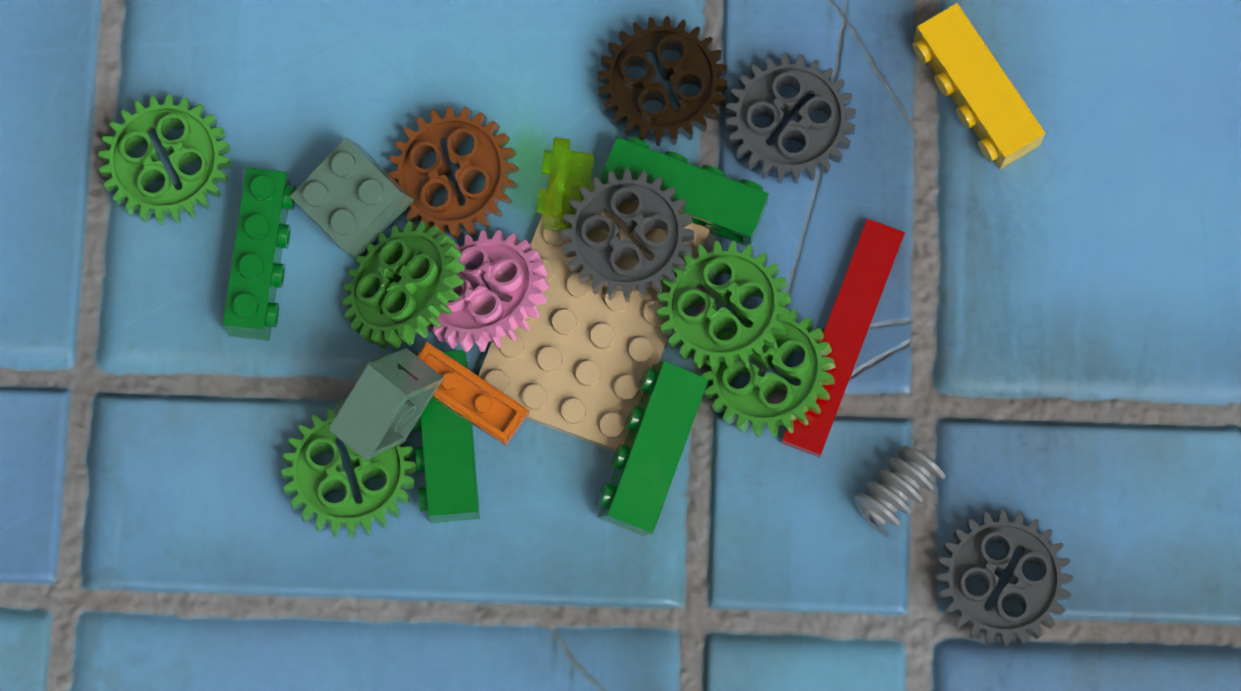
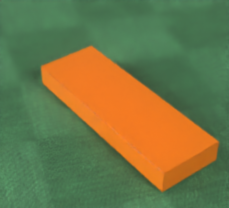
M426 342L417 357L444 377L433 398L504 446H507L529 415V410Z

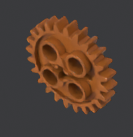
M447 106L444 118L435 109L431 110V122L429 123L417 117L419 129L416 132L409 128L404 129L405 134L409 138L408 142L395 141L394 143L402 151L401 156L389 157V161L398 166V170L392 171L389 174L415 199L406 209H410L406 219L413 224L421 219L420 223L425 222L430 227L435 225L443 233H446L447 228H449L450 234L454 238L460 237L461 227H464L469 234L475 235V223L478 221L489 228L490 222L487 216L490 213L498 217L503 216L497 206L499 202L512 203L510 197L505 194V190L518 187L517 183L508 178L509 174L519 171L517 165L508 162V160L517 155L516 151L513 148H503L510 141L509 136L505 133L496 135L500 126L495 121L486 125L487 117L482 112H479L472 120V111L467 107L462 109L459 117L451 106ZM473 138V150L467 155L460 156L458 149L462 141ZM444 139H447L448 155L451 162L460 168L455 171V178L465 198L463 206L459 205L456 183L447 177V175L452 173V168L441 145ZM435 151L437 158L433 166L422 169L421 161L424 155ZM477 176H485V187L482 191L472 194L470 192L472 180ZM440 189H447L448 197L445 203L434 207L432 202L434 194Z

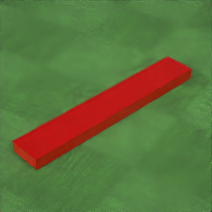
M867 218L823 333L825 337L820 342H829L832 352L825 357L833 358L836 366L831 370L825 371L831 374L835 380V384L823 385V388L828 391L830 398L829 400L817 398L816 403L821 413L817 414L808 410L805 413L808 425H804L798 419L794 420V432L790 434L786 429L782 444L820 458L905 232Z

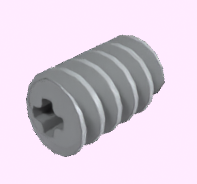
M908 446L900 448L899 456L901 460L891 458L887 464L890 472L882 469L877 472L876 477L879 484L869 481L865 485L868 496L863 493H857L853 498L856 507L864 519L878 532L889 537V534L884 526L886 522L896 527L901 524L895 514L896 511L899 510L910 515L912 510L906 501L909 498L918 503L923 501L918 488L922 487L932 492L934 486L929 477L933 475L941 480L946 477L931 458L920 450H915Z

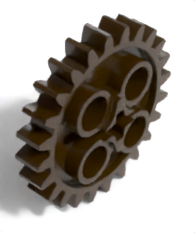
M668 16L665 17L662 27H657L654 19L650 17L648 29L643 30L637 22H634L632 36L622 30L619 32L621 46L612 42L608 44V51L613 57H601V66L607 70L598 72V81L606 84L599 88V97L609 98L603 104L605 112L616 110L612 117L614 126L624 121L627 122L625 135L629 136L637 129L640 131V140L645 141L648 135L651 134L655 137L656 146H660L663 136L668 135L672 144L677 145L678 133L682 132L687 139L692 140V127L696 126L704 132L707 129L704 117L713 120L717 119L718 111L713 105H724L725 97L719 92L727 90L728 81L719 77L727 73V65L716 64L721 59L722 52L721 50L709 52L713 38L708 37L700 41V27L697 26L688 33L685 31V20L682 19L678 26L674 28L671 27V21ZM673 49L680 52L682 58L675 62H669L661 55L666 50ZM647 51H651L655 57L663 80H670L669 92L680 107L679 111L673 110L663 83L661 81L656 82V69L645 55ZM632 66H640L645 69L646 74L641 78L635 79L629 77L625 72ZM689 83L696 85L700 92L690 97L683 95L679 88ZM656 100L661 102L664 108L658 113H649L643 108V105L648 101Z

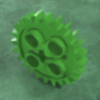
M171 94L167 95L164 105H159L154 95L150 97V107L144 108L139 101H135L137 113L131 115L129 112L122 110L121 114L125 122L122 125L110 122L115 136L102 137L104 144L110 148V150L101 151L98 154L103 162L109 163L99 168L103 177L110 178L104 183L105 188L108 192L117 191L113 196V200L117 205L127 202L125 210L130 216L140 208V217L143 222H147L152 213L155 214L159 225L164 224L166 215L169 214L172 215L176 224H179L181 212L184 211L193 219L196 218L194 206L199 204L208 210L210 208L206 199L208 194L214 197L221 196L219 189L215 185L216 182L228 183L227 175L220 171V169L232 167L230 159L221 156L231 151L228 142L220 141L226 136L223 127L214 128L217 123L214 114L204 117L205 109L202 104H198L190 110V102L187 97H184L178 106L175 105ZM174 127L184 128V133L179 139H166V134L170 129ZM151 129L156 131L182 183V189L180 190L175 189L148 135ZM136 145L148 146L147 152L142 157L131 158L129 156L131 149ZM192 161L202 163L197 173L192 175L183 173V168L187 163ZM152 180H165V185L160 191L155 193L146 191L147 185Z
M409 221L404 231L397 225H394L390 237H387L382 232L379 233V244L374 246L369 243L366 246L369 252L366 257L359 255L355 257L360 264L359 268L351 269L347 272L354 280L343 285V289L350 295L342 300V304L349 309L344 316L352 322L350 327L370 344L375 342L381 348H385L389 343L392 347L398 349L402 339L411 346L414 344L416 333L427 338V327L432 324L439 328L441 324L438 316L441 313L447 315L452 313L447 306L448 301H455L460 298L453 289L464 284V280L457 274L463 271L465 266L458 260L462 253L455 247L456 243L437 226L430 227L425 222H421L416 227Z
M715 241L713 252L707 253L706 249L699 245L698 258L694 259L692 256H684L686 262L685 271L672 269L676 277L674 284L667 282L665 279L662 280L664 287L669 291L660 293L657 296L660 304L666 306L657 310L659 319L666 321L660 326L663 335H672L668 340L672 349L682 346L679 353L684 361L695 354L694 363L696 368H700L706 360H709L712 372L715 373L721 362H726L730 373L734 371L735 361L741 360L746 368H750L749 356L754 354L763 361L765 359L762 349L764 345L773 349L778 347L773 334H786L785 326L779 322L780 320L791 319L789 309L782 307L791 303L790 294L781 292L788 287L785 277L776 278L780 273L778 265L775 263L767 266L768 258L766 253L763 252L754 259L752 245H748L742 253L738 252L736 241L730 243L728 251H722L719 241ZM727 273L731 275L730 280L726 284L715 285L711 283L717 274ZM701 285L704 288H706L708 292L712 295V297H714L720 304L724 306L731 303L734 314L749 323H753V326L751 328L745 327L743 324L740 323L739 319L725 307H722L718 310L714 299L710 297L708 294H705L700 290H696V286ZM756 296L763 299L762 304L757 308L747 309L743 307L745 300L750 297ZM702 304L705 306L704 311L698 316L693 317L685 314L691 305ZM731 327L737 330L736 335L732 339L720 340L717 338L719 331L724 328Z
M795 309L790 312L791 319L779 321L785 326L786 334H773L778 347L773 349L766 346L763 349L765 356L763 361L753 354L749 356L750 362L753 363L750 364V368H746L741 361H735L734 371L730 373L726 362H721L716 373L709 371L701 375L709 379L707 384L712 385L705 390V394L708 399H716L712 404L715 412L721 413L725 411L723 419L728 425L738 419L737 428L741 433H744L752 425L756 437L761 436L764 427H768L772 436L777 437L779 426L785 425L791 434L794 432V420L798 419L804 425L809 424L805 415L808 410L817 414L821 413L816 403L817 398L829 400L830 398L828 391L823 388V385L835 384L833 376L825 372L836 367L833 358L825 357L832 352L829 342L820 343L825 337L820 328L811 331L813 327L811 318L807 317L798 323L799 314ZM745 320L741 322V324H743L747 328H751L753 326V323H749ZM734 328L729 332L721 330L718 335L721 340H729L736 335L737 330ZM800 353L805 355L804 361L799 366H786L788 358L793 354ZM706 360L704 366L712 370L709 360ZM773 365L780 376L772 372H767L763 377L757 366L765 370H770ZM744 374L751 376L747 386L740 389L732 387L736 377ZM784 378H789L791 380L796 381L800 380L801 384L799 386H795L793 384L788 383V381ZM776 390H786L788 392L787 397L781 403L771 404L768 402L770 395Z
M331 407L327 408V420L322 421L313 414L312 421L314 427L312 429L303 425L298 426L302 440L295 438L288 440L290 448L295 453H284L282 456L284 463L291 466L281 470L282 479L292 481L284 486L285 495H296L290 502L293 511L305 507L301 515L304 523L316 517L315 526L318 532L329 524L331 525L333 537H337L341 527L347 528L350 538H354L356 527L362 526L367 535H371L372 522L376 521L382 528H386V513L397 518L400 516L396 502L402 504H409L410 502L409 495L403 489H415V480L406 476L416 472V463L406 461L414 456L413 447H401L405 443L403 442L365 460L344 443L351 468L355 472L356 484L363 500L361 504H356L347 474L343 470L339 450L335 443L339 438L328 430L336 417ZM320 452H328L334 456L333 460L327 465H317L312 461L314 456ZM371 477H380L386 481L384 487L376 491L368 490L364 486L365 482ZM333 489H339L346 493V497L339 503H330L324 499L325 495Z

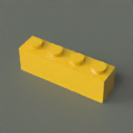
M958 3L917 26L913 38L914 43L912 44L917 57L922 63L926 64L928 62L936 73L934 79L939 90L945 96L950 95L958 106L956 112L960 121L967 129L973 128L980 139L978 141L979 148L988 161L994 160L999 169H1002L1041 145L1046 134Z

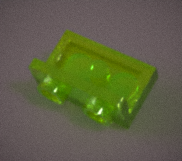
M554 137L552 150H544L542 174H548L549 178L547 189H539L536 213L544 214V229L557 231L570 229V227L563 223L562 218L565 214L575 215L570 209L569 201H583L579 190L581 187L590 191L594 156L591 153L570 151V139Z

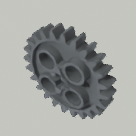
M783 54L781 64L775 66L774 62L768 57L766 58L764 71L756 65L751 66L752 80L743 75L739 77V85L743 90L731 89L730 98L736 103L726 104L725 113L734 117L725 120V129L735 132L729 136V145L741 144L736 152L737 159L749 155L750 159L747 169L750 171L756 166L761 165L763 167L761 178L763 179L771 171L777 172L778 183L781 184L785 174H791L794 184H798L800 173L805 172L807 177L813 181L816 175V167L827 174L830 170L828 159L840 163L842 153L838 148L849 149L851 141L844 135L854 134L856 125L847 121L855 118L856 109L845 106L851 102L852 94H839L843 89L844 80L841 79L832 83L830 79L833 69L829 68L821 74L818 72L819 60L817 59L809 67L804 66L803 55L798 56L795 64H790L787 55ZM782 86H791L797 91L798 95L790 99L784 98L778 94L777 89ZM808 93H813L814 97L807 101L799 110L797 122L794 120L789 121L774 144L767 145L766 141L781 129L783 117L790 118L800 106L803 98ZM814 110H821L828 115L829 120L824 123H815L809 118L808 114ZM757 115H765L772 120V124L766 128H759L751 120ZM793 139L799 141L804 149L797 153H790L785 150L782 144L787 140Z
M629 169L625 170L623 180H617L615 174L609 171V183L603 184L597 177H594V191L591 192L581 187L579 190L583 201H569L570 209L575 215L565 214L562 217L563 223L570 227V229L560 231L561 240L571 242L562 247L563 255L566 257L575 256L568 263L570 271L582 269L578 276L579 283L584 284L592 279V292L594 294L598 293L603 287H606L608 300H612L617 291H623L625 302H629L632 291H638L642 300H646V288L651 286L660 294L662 293L660 282L662 279L672 284L676 282L672 271L673 268L685 271L686 263L679 256L692 255V247L683 243L694 240V231L684 228L692 223L691 214H680L686 208V201L681 199L672 202L676 195V188L672 186L663 192L661 177H658L652 184L647 183L646 171H642L638 180H632ZM624 201H633L639 206L635 212L627 215L617 210L619 204ZM604 210L609 212L625 233L629 234L634 231L636 243L646 252L653 255L654 259L648 260L630 238L625 237L621 240L618 226L605 216H602L601 212ZM600 228L608 231L609 236L603 242L597 243L588 239L589 233L594 229ZM655 228L662 229L668 234L661 242H651L645 236L648 231ZM625 256L634 257L638 261L635 268L627 271L618 268L616 263Z
M1002 510L999 513L997 522H993L989 513L986 512L982 516V526H979L972 518L967 521L966 525L969 534L960 529L954 531L953 536L958 545L950 542L945 543L943 549L951 558H939L937 565L946 569L947 573L937 575L935 582L946 584L947 588L942 590L937 596L938 599H950L952 602L944 611L946 615L958 612L960 615L955 624L956 628L962 627L966 623L971 625L969 638L972 639L979 631L985 633V645H989L996 635L1000 637L1002 647H1007L1011 636L1014 635L1019 645H1024L1026 643L1027 631L1035 639L1042 636L1039 623L1049 629L1055 625L1049 613L1062 615L1065 612V608L1057 600H1067L1071 597L1069 591L1061 588L1062 584L1073 580L1072 575L1061 573V569L1070 563V559L1057 558L1056 554L1064 545L1063 543L1050 545L1047 542L1053 532L1051 529L1043 532L1041 535L1036 532L1039 523L1038 519L1032 521L1027 527L1023 525V513L1019 512L1013 522H1008L1006 511ZM989 541L1000 542L1006 551L1005 558L1002 560L991 559L985 551V544ZM1022 547L1023 554L1008 579L1011 583H1008L1001 590L992 609L986 611L984 605L999 581V577L996 574H1001L1007 567L1015 549ZM1034 562L1038 564L1042 570L1041 580H1028L1022 572L1023 563ZM976 576L983 580L986 585L985 594L982 596L971 595L965 587L966 578ZM1006 597L1016 598L1022 605L1021 616H1008L1002 609L1003 599Z

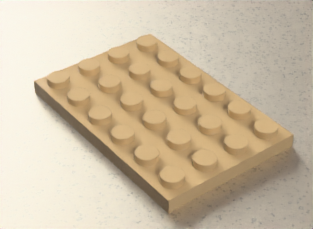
M558 174L530 244L532 250H537L548 272L545 279L549 284V289L542 291L547 302L546 304L535 305L540 313L539 318L527 317L526 321L530 327L529 330H524L520 327L514 330L517 338L515 341L505 335L502 337L500 348H497L493 341L491 342L478 376L527 408L530 412L526 417L527 420L615 452L619 444L624 445L629 430L625 429L627 416L634 405L638 407L643 393V391L639 390L641 378L648 367L652 368L654 364L661 361L670 335H663L660 327L666 321L660 320L657 314L658 309L666 306L660 304L657 297L658 293L651 286L646 288V300H642L638 291H632L629 302H625L623 291H617L614 298L608 300L606 287H603L598 293L594 294L592 292V279L584 284L579 283L578 276L582 269L570 271L568 265L575 256L566 257L563 255L562 247L571 242L561 240L560 231L570 229V227L563 223L562 217L565 214L575 215L570 209L569 201H583L579 190L581 187L591 192L595 189L593 186ZM624 201L619 204L617 210L627 215L635 212L639 206L633 201ZM605 210L601 212L602 216H605L618 226L621 240L625 237L630 238L648 260L654 259L653 255L646 252L636 243L634 231L629 234L625 233L609 212ZM691 223L684 228L694 231V240L683 243L692 247L691 256L696 259L699 257L698 246H705L710 229ZM655 228L648 231L645 237L651 242H661L668 234L662 229ZM594 229L589 233L588 239L592 242H603L607 239L609 233L604 229ZM625 256L620 258L616 265L621 270L627 271L635 268L638 261L634 257ZM661 280L662 293L669 292Z

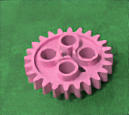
M483 230L479 235L478 241L474 242L469 234H467L464 239L465 245L459 247L455 244V247L462 253L458 260L465 266V269L457 274L464 280V284L453 289L460 298L459 300L448 301L447 306L452 313L450 315L441 313L438 316L441 324L439 328L432 324L428 326L429 331L434 333L439 342L446 340L452 349L460 343L464 351L469 352L473 344L476 343L480 351L485 352L489 341H493L496 347L500 348L502 337L505 335L515 341L517 338L514 330L518 327L529 330L530 327L526 321L527 317L539 318L540 313L535 305L546 304L547 302L542 291L549 289V284L545 279L548 272L537 250H532L527 240L519 242L514 233L505 239L501 230H497L492 239H489L485 230Z

